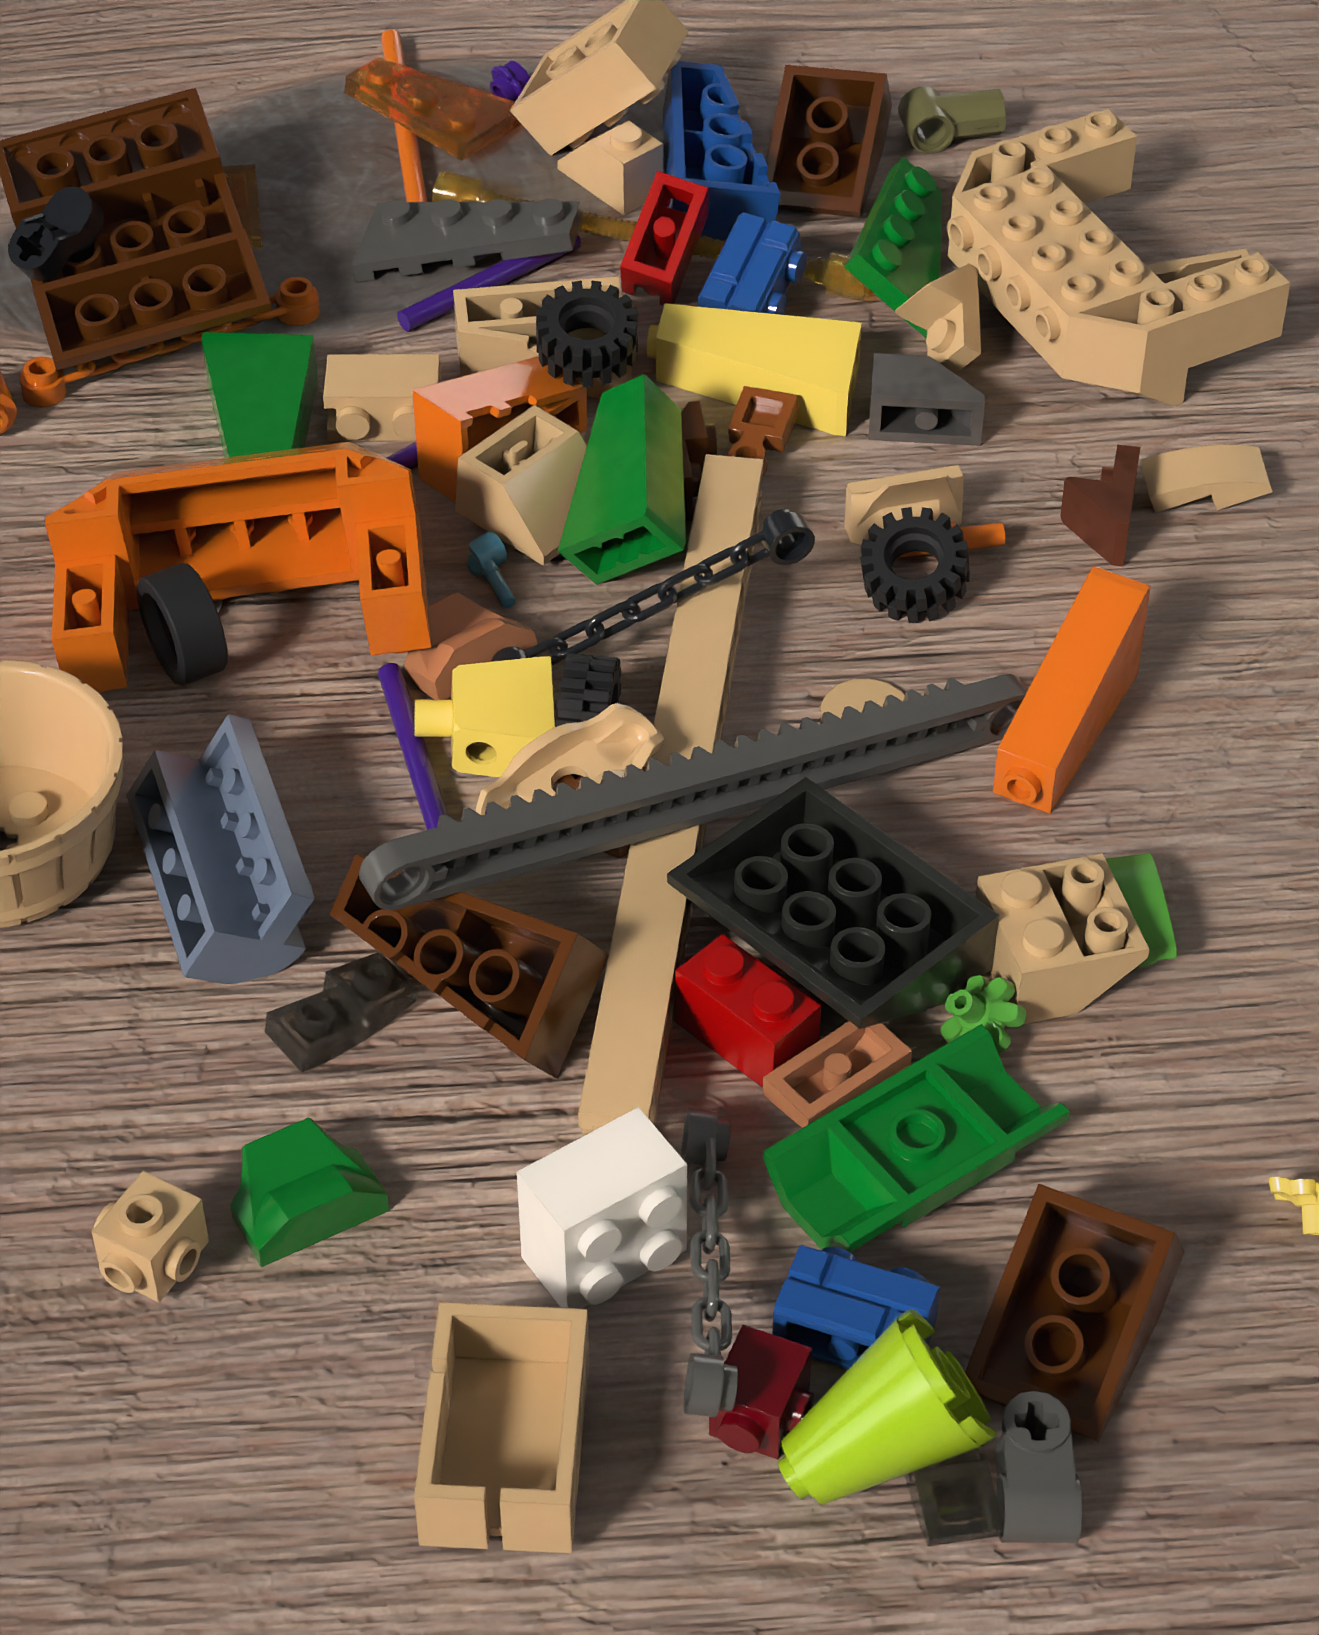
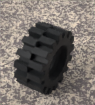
M581 280L572 282V291L570 292L561 285L554 289L555 298L547 294L542 300V308L538 307L536 313V342L539 362L542 367L548 365V374L556 378L563 372V383L572 386L576 378H583V387H593V378L598 377L602 386L612 383V372L619 378L627 373V365L633 366L636 361V352H638V313L636 307L632 308L631 298L627 294L619 298V288L610 285L606 292L601 291V282L593 280L591 282V289H583ZM580 328H594L606 334L596 339L587 340L572 337L568 333Z
M912 507L901 508L903 519L896 521L892 512L882 517L884 529L874 523L868 530L869 540L863 539L861 545L862 557H860L865 591L868 598L872 596L873 606L880 612L887 606L888 616L891 619L898 621L902 611L907 612L908 623H919L918 613L927 612L930 622L939 619V606H942L949 613L956 607L955 596L963 599L967 592L966 582L970 580L966 540L963 541V531L958 524L951 528L950 517L944 513H941L938 519L934 521L931 508L922 507L920 517H913ZM913 551L930 553L938 561V566L933 573L919 579H906L897 576L892 566L898 557Z
M574 653L567 654L566 662L563 665V677H561L559 685L560 698L557 701L558 718L556 719L555 727L566 723L587 721L600 714L610 705L619 703L621 695V662L619 658Z

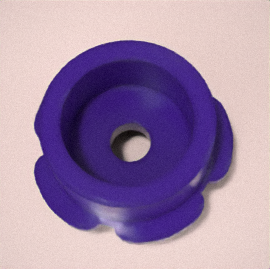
M510 60L503 66L499 65L492 68L493 81L490 82V89L503 106L509 107L519 97L530 79V75L519 63Z

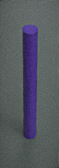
M579 235L577 236L573 250L581 246V240ZM571 251L499 262L397 313L398 321L405 331H410L453 310V290L502 286Z
M388 663L378 670L379 681L426 829L437 828L439 816L444 814L449 816L424 737L414 736V707L401 667L395 663Z

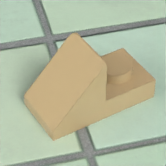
M967 264L930 282L895 310L897 316L927 330L926 345L928 356L956 374L981 354L977 267Z

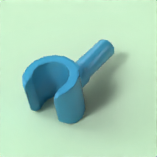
M489 531L469 542V551L472 554L467 559L468 570L476 577L483 575L490 583L502 606L509 608L515 604L516 599L498 568L500 564L506 562L507 552L502 540L494 532Z

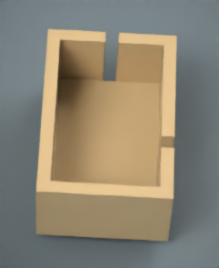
M439 1302L432 1351L433 1372L430 1371L414 1492L419 1546L488 1549L489 1536H502L503 1550L572 1554L589 1368L588 1309Z

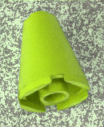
M909 1309L898 1316L781 1441L785 1457L778 1461L779 1469L789 1487L801 1500L811 1495L818 1503L825 1505L983 1447L996 1438V1432L986 1426L987 1423L992 1421L986 1407L950 1350L943 1353L938 1347L931 1350L924 1341V1339L936 1331L916 1310Z

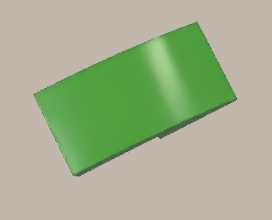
M1152 854L1107 858L1106 861L1149 947L1148 958L1136 968L1151 966L1158 960L1177 958V948L1171 919Z

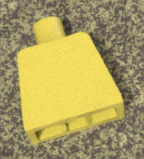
M547 656L458 665L452 670L451 700L415 699L414 736L451 737L452 767L460 773L500 778L513 757L524 746L550 729L555 728L551 657Z

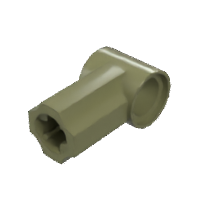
M921 86L907 92L900 100L898 106L899 117L912 146L924 154L940 152L952 140L1001 135V132L1005 131L1007 116L1004 97L1000 88L940 95L937 90L931 87Z

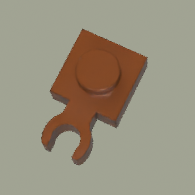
M744 386L727 428L729 442L733 443L727 456L763 459V478L767 471L766 451L784 452L800 410L798 395Z

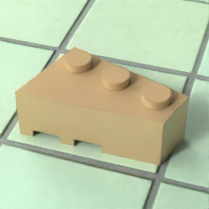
M619 276L453 290L456 341L461 376L539 356L536 342V313L538 307L542 308L544 297L548 294L555 298L554 289L561 285L568 292L572 291V282L582 280L583 289H591V282L593 280L601 282V291L604 292L607 291L610 285L619 288L620 298L622 293ZM580 328L568 334L578 339L589 340L602 337L606 333L594 328ZM627 365V373L621 378L612 372V383L603 386L599 377L593 378V387H586L587 397L600 399L603 392L632 380V366ZM576 378V380L583 383V378Z

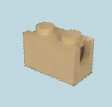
M328 354L323 394L324 409H328L327 441H416L412 390L441 382L440 354Z

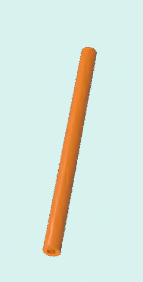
M389 29L383 32L381 41L406 201L428 202L401 36L398 31Z

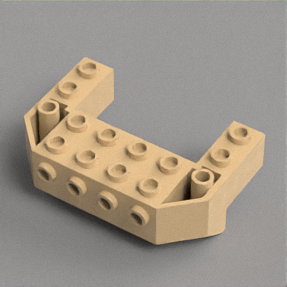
M1109 109L1095 111L1074 120L1047 126L1042 130L1010 140H1003L994 145L972 151L953 193L951 219L947 224L949 237L948 257L958 268L967 264L977 267L978 289L1061 378L1126 394L1129 393L1170 406H1177L1182 404L1184 400L1188 368L1282 335L1290 282L1259 252L1164 283L1085 205L1086 203L1131 189L1137 135Z

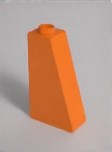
M1096 566L1092 567L997 749L993 793L1051 814L1138 675L1150 585Z

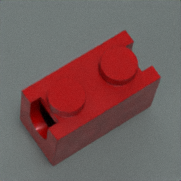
M659 171L656 172L620 265L622 292L635 296L637 288L641 287L646 293L659 296L660 305L664 306L665 303H675L709 214L708 187ZM671 199H678L689 205L687 213L669 208Z

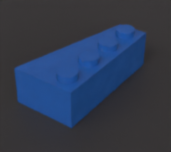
M678 61L669 70L663 106L665 174L708 187L709 214L699 239L726 241L738 216L742 212L765 218L768 223L776 221L781 193L776 182H770L767 177L768 165L763 154L756 153L752 145V130L748 122H742L740 119L738 100L722 66ZM671 199L669 208L687 213L689 205L681 200Z

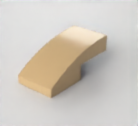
M1198 446L1161 453L1140 460L1149 498L1155 513L1209 495L1212 496L1216 509L1220 510L1272 493L1266 467L1258 446Z

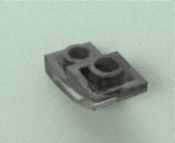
M377 952L326 971L322 992L267 1012L264 1032L303 1073L345 1053L380 1031L417 1001L418 990L382 953Z

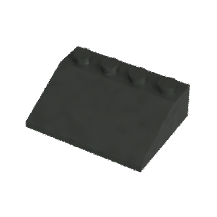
M804 777L667 873L668 884L859 1029L945 1004L950 994L966 989L968 979L976 975H985L993 966L999 914L807 777Z

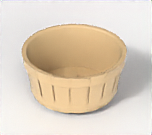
M2 660L0 662V831H5L7 838H18L17 843L7 845L6 850L0 851V928L20 925L23 921L31 922L57 911L58 907L66 906L88 888L89 883L94 882L103 869L114 843L117 796L123 779V742L120 725L113 710H109V704L87 683L82 684L80 679L65 671L50 666L45 668L42 667V664L18 660Z

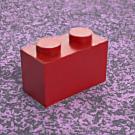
M721 934L675 970V1022L762 1088L765 1075L820 1040L821 1005L724 934Z

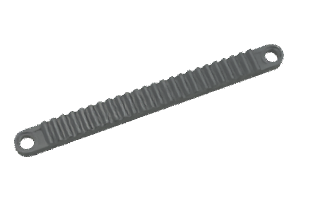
M1012 674L1000 675L967 685L951 678L947 680L944 690L934 684L927 685L924 696L913 689L906 691L903 701L893 695H888L885 698L883 707L871 700L865 701L862 713L851 706L844 707L841 719L828 711L823 713L820 724L808 717L802 718L799 730L787 723H783L780 725L777 736L766 729H761L755 742L742 734L737 736L734 747L721 740L716 741L712 753H709L700 746L694 747L690 759H687L678 752L671 753L668 765L655 758L649 759L646 771H642L633 764L626 766L622 778L610 770L604 771L600 784L586 776L580 778L577 790L565 783L557 784L555 796H551L541 789L534 790L532 802H527L518 795L511 796L507 809L492 801L487 803L485 815H480L471 808L463 809L462 818L459 822L446 814L440 815L437 828L390 840L371 851L360 866L359 879L380 909H401L757 809L772 801L804 777L809 778L821 788L828 789L1003 739L1028 689L1017 676ZM401 870H404V871H402L401 873H399L397 876H395V877H393V878H390V877H392L393 875H395L397 872H399V871H401Z

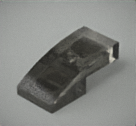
M979 1448L905 1475L916 1517L928 1547L1003 1536L1004 1526L988 1460H981Z

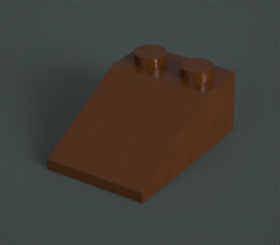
M785 65L766 159L768 165L767 177L770 182H776L781 193L778 209L852 217L862 216L884 150L892 109L887 74Z
M1038 1183L965 1370L978 1395L1000 1405L1007 1406L1011 1399L1021 1393L1031 1391L1048 1393L1058 1399L1067 1409L1071 1420V1432L1099 1442L1160 1318L1185 1251L1176 1233Z

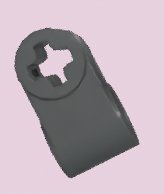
M1037 1391L1021 1393L1011 1399L1004 1409L1002 1435L997 1441L995 1452L997 1474L996 1517L999 1540L1002 1543H1078L1082 1528V1496L1078 1474L1075 1473L1071 1420L1068 1411L1058 1399L1048 1393Z

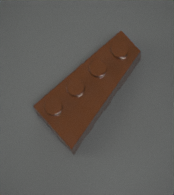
M355 854L329 915L388 959L395 962L425 987L442 997L523 1060L557 1079L609 954L576 932L464 892H458L401 909H380L359 879V869L366 857ZM402 870L399 871V872H397L395 875H393V876L390 877V878H393V877L397 876L399 873L402 872Z

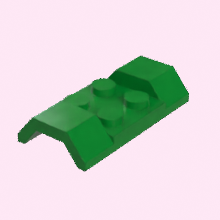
M980 1024L763 1151V1161L782 1207L821 1250L826 1247H838L852 1252L898 1223H901L904 1227L910 1225L1009 1165L1015 1160V1152L1067 1122L1070 1117V1111L1062 1103L1040 1106L1005 1071L991 1033Z

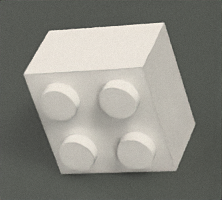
M639 1107L517 1171L522 1259L561 1308L582 1309L589 1304L597 1305L610 1299L621 1286L648 1271H659L668 1267L681 1253L687 1250V1164Z

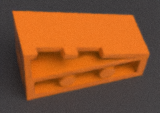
M539 356L412 390L419 479L455 503L458 458L532 406L536 405L576 429L580 434L588 429L587 388L583 387V383L576 379L573 386L563 383V372L556 378L548 374V365L542 367L539 362Z

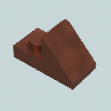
M1117 444L1114 468L1102 466L1100 480L1066 477L1064 480L1060 517L1061 521L1107 562L1114 566L1123 567L1141 447Z

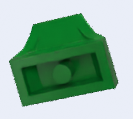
M306 1118L247 1143L242 1148L240 1188L233 1198L230 1207L233 1220L261 1267L389 1211L388 1195L358 1149L340 1144L311 1118Z

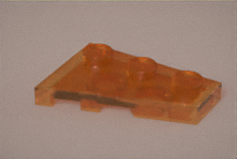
M379 57L346 75L344 93L461 161L522 125L510 112L515 103L514 101Z

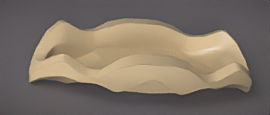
M619 703L612 704L600 714L587 721L557 726L524 746L513 757L501 777L481 790L476 812L480 815H485L487 803L492 801L507 809L511 796L518 795L527 802H532L534 790L537 789L555 796L553 786L558 779L565 775L578 774L583 777L587 776L600 784L604 771L610 770L622 778L627 765L633 764L643 770L648 764L649 759H652L663 746L664 737L644 715L631 706Z

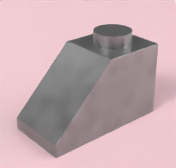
M874 353L869 440L981 446L985 394L930 356Z

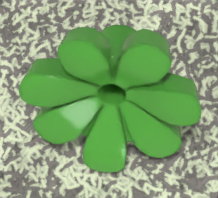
M976 975L968 979L966 990H958L950 994L946 1000L945 1008L953 1017L946 1020L941 1026L942 1036L949 1043L982 1024L991 1033L998 1053L1005 1051L1011 1043L1010 1035L1004 1030L1005 1026L1020 1027L1026 1019L1024 1007L1008 1002L1015 993V985L1011 981L1000 977L992 981L982 975Z

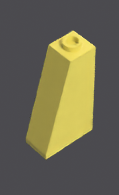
M665 303L659 325H650L647 358H656L657 382L733 405H737L744 386L798 395L800 410L795 420L796 424L833 435L846 436L860 364L862 323Z

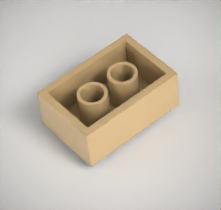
M626 0L544 54L510 112L550 156L567 145L574 149L585 142L598 125L602 123L606 127L613 125L623 117L630 105L638 100L641 104H646L661 92L665 86L662 78L681 58L678 50L689 31L662 0Z

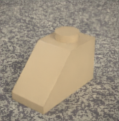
M627 121L589 140L557 161L558 170L622 215H626L644 206L656 172L663 173V143L631 121Z

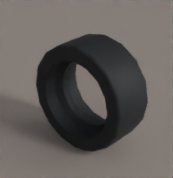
M179 563L141 577L137 584V601L141 619L154 653L170 679L175 684L183 686L223 671L228 663V648L224 629L216 606L199 574L189 564Z

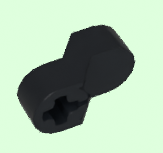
M74 186L61 189L49 200L42 213L21 220L8 244V255L11 262L30 279L45 281L53 278L62 270L72 254L92 246L104 224L103 211L83 189Z

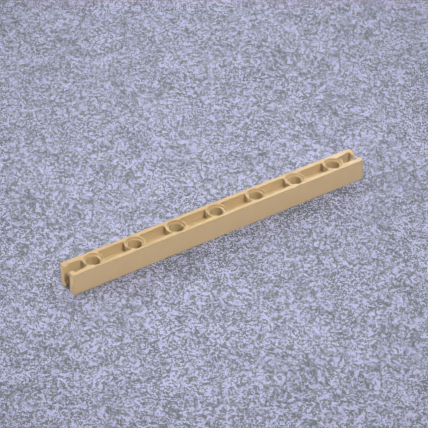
M706 454L684 570L757 534L762 507L763 491L759 489L763 475V459ZM755 545L746 549L749 555L754 553ZM729 557L710 568L713 570L714 575L733 564ZM751 566L677 602L654 719V726L663 735L664 743L652 759L655 758L668 765L671 753L675 752L690 759L693 748L698 746L712 753L715 742L722 739ZM694 576L682 581L679 591L697 583L694 580ZM707 823L630 844L578 1112L579 1127L583 1129L581 1137L637 1107L642 1110L655 1126L675 1011V970L683 965L693 907L691 900L667 883V873L703 849Z

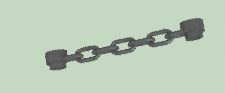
M688 1108L683 1128L681 1158L686 1164L701 1165V1168L696 1169L690 1177V1204L693 1210L702 1216V1231L692 1237L690 1244L692 1272L698 1279L703 1281V1298L698 1299L693 1304L691 1310L692 1338L696 1345L704 1350V1354L691 1353L684 1388V1413L716 1418L719 1410L732 1412L738 1380L737 1366L724 1364L723 1356H721V1351L727 1349L732 1341V1313L730 1307L719 1299V1282L724 1281L730 1273V1246L728 1240L717 1232L718 1217L727 1211L729 1201L728 1181L726 1176L716 1169V1160H726L730 1140V1120L718 1119L717 1111ZM700 1179L701 1186L705 1191L711 1190L714 1180L717 1182L718 1205L714 1194H708L704 1205L701 1203ZM701 1244L703 1252L707 1255L713 1253L716 1244L719 1246V1265L717 1260L709 1259L705 1270L702 1268ZM717 1311H719L721 1315V1338L717 1327H711L705 1338L703 1336V1314L706 1321L712 1322L716 1318Z

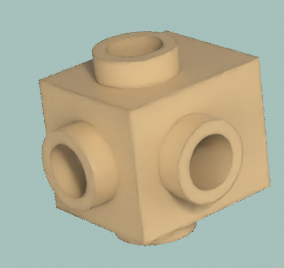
M145 1171L140 1173L117 1202H110L103 1208L92 1230L99 1270L106 1281L122 1292L132 1293L136 1291L160 1303L176 1282H182L191 1275L198 1263L201 1251L209 1242L202 1199Z

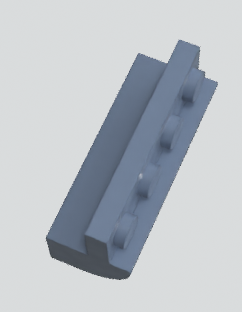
M228 714L200 759L154 750L126 795L184 977L222 984H238L276 974L300 957L305 951L306 946L298 923L308 914L315 898L251 720Z

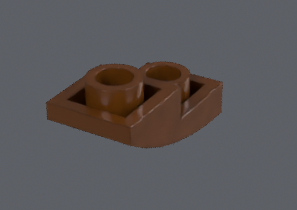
M700 401L688 402L681 412L685 521H692L693 497H698L706 454L717 455L714 423L705 424Z

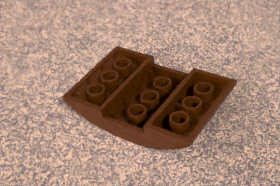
M196 88L0 140V178L15 228L18 227L21 220L42 213L54 194L66 187L74 186L83 189L101 207L104 214L102 229L90 248L72 254L62 270L53 278L45 281L30 279L56 371L273 311L245 228L243 229L230 192L220 155Z

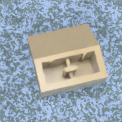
M534 405L458 458L455 511L486 531L494 532L502 541L544 566L560 554L558 547L587 445L579 431Z
M1103 853L978 876L975 898L999 914L993 966L990 973L993 980L1000 977L1011 981L1015 985V993L1008 1002L1025 1008L1026 1019L1023 1024L1079 1013L1148 958L1149 947Z

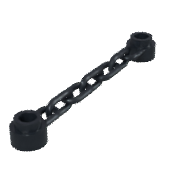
M788 509L776 510L765 518L761 532L739 542L735 546L728 547L704 559L697 565L691 566L665 581L631 596L626 601L618 603L527 650H522L515 646L503 648L493 656L491 662L531 658L549 649L552 655L551 666L566 659L567 654H578L596 645L601 640L607 639L632 626L636 622L643 621L669 608L674 603L680 602L769 556L779 565L797 563L811 552L814 547L815 536L802 515ZM762 542L765 548L749 555L746 549ZM730 557L733 565L713 575V570L710 567ZM694 576V580L697 583L677 592L674 585ZM658 593V598L661 602L641 611L638 603ZM619 613L622 614L624 620L606 629L601 623ZM585 630L589 638L568 648V643L565 640Z

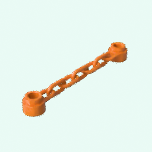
M288 278L281 283L276 294L269 296L271 304L276 303V309H273V311L251 316L249 319L233 324L230 322L215 326V328L203 332L232 333L278 317L279 320L288 325L300 326L309 324L316 320L320 314L318 291L306 278ZM194 332L180 336L182 340L164 345L163 341L146 346V350L130 355L129 351L122 352L121 355L119 353L111 355L114 360L113 362L95 367L94 361L78 364V371L64 375L63 369L56 371L54 361L49 357L32 358L25 363L19 376L23 399L26 403L35 407L53 406L65 398L67 383L85 377L100 375L118 369L124 364L185 348L193 342L202 341L203 332Z

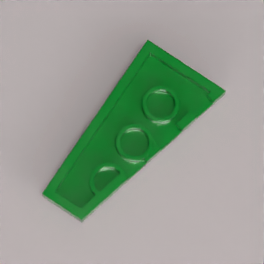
M902 157L889 171L844 267L894 311L924 286L940 278L942 190L936 186L935 180L925 169L912 165L906 158ZM905 320L925 338L927 337V330Z

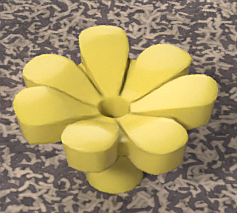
M1285 1177L1268 1178L1270 1191L1274 1193L1275 1200L1291 1201L1296 1207H1302L1303 1235H1319V1182H1315L1313 1179L1290 1180Z

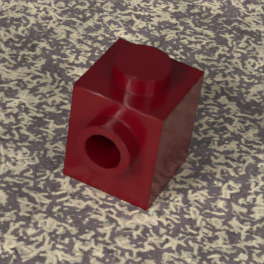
M742 1324L724 1362L726 1365L737 1366L738 1370L734 1407L732 1412L719 1410L716 1418L709 1417V1436L721 1439L723 1443L742 1453L758 1452L778 1460L783 1450L781 1441L813 1406L814 1393L809 1392L812 1348Z

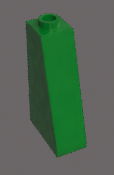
M203 332L201 340L207 384L224 457L304 448L318 381L314 335Z
M645 374L601 394L558 547V552L596 585L684 550L686 542L681 408Z

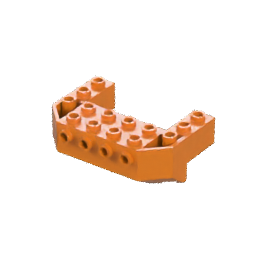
M343 442L114 472L79 498L45 517V527L55 560L51 641L59 670L77 677L81 680L82 684L87 683L98 693L128 688L129 610L139 609L137 601V584L139 579L179 563L189 564L199 574L212 600H224L234 596L265 592L279 593L288 589L326 584L340 585L349 581L359 580L360 601L371 656L389 653L400 654L412 650L431 648L422 532L411 469L354 443Z

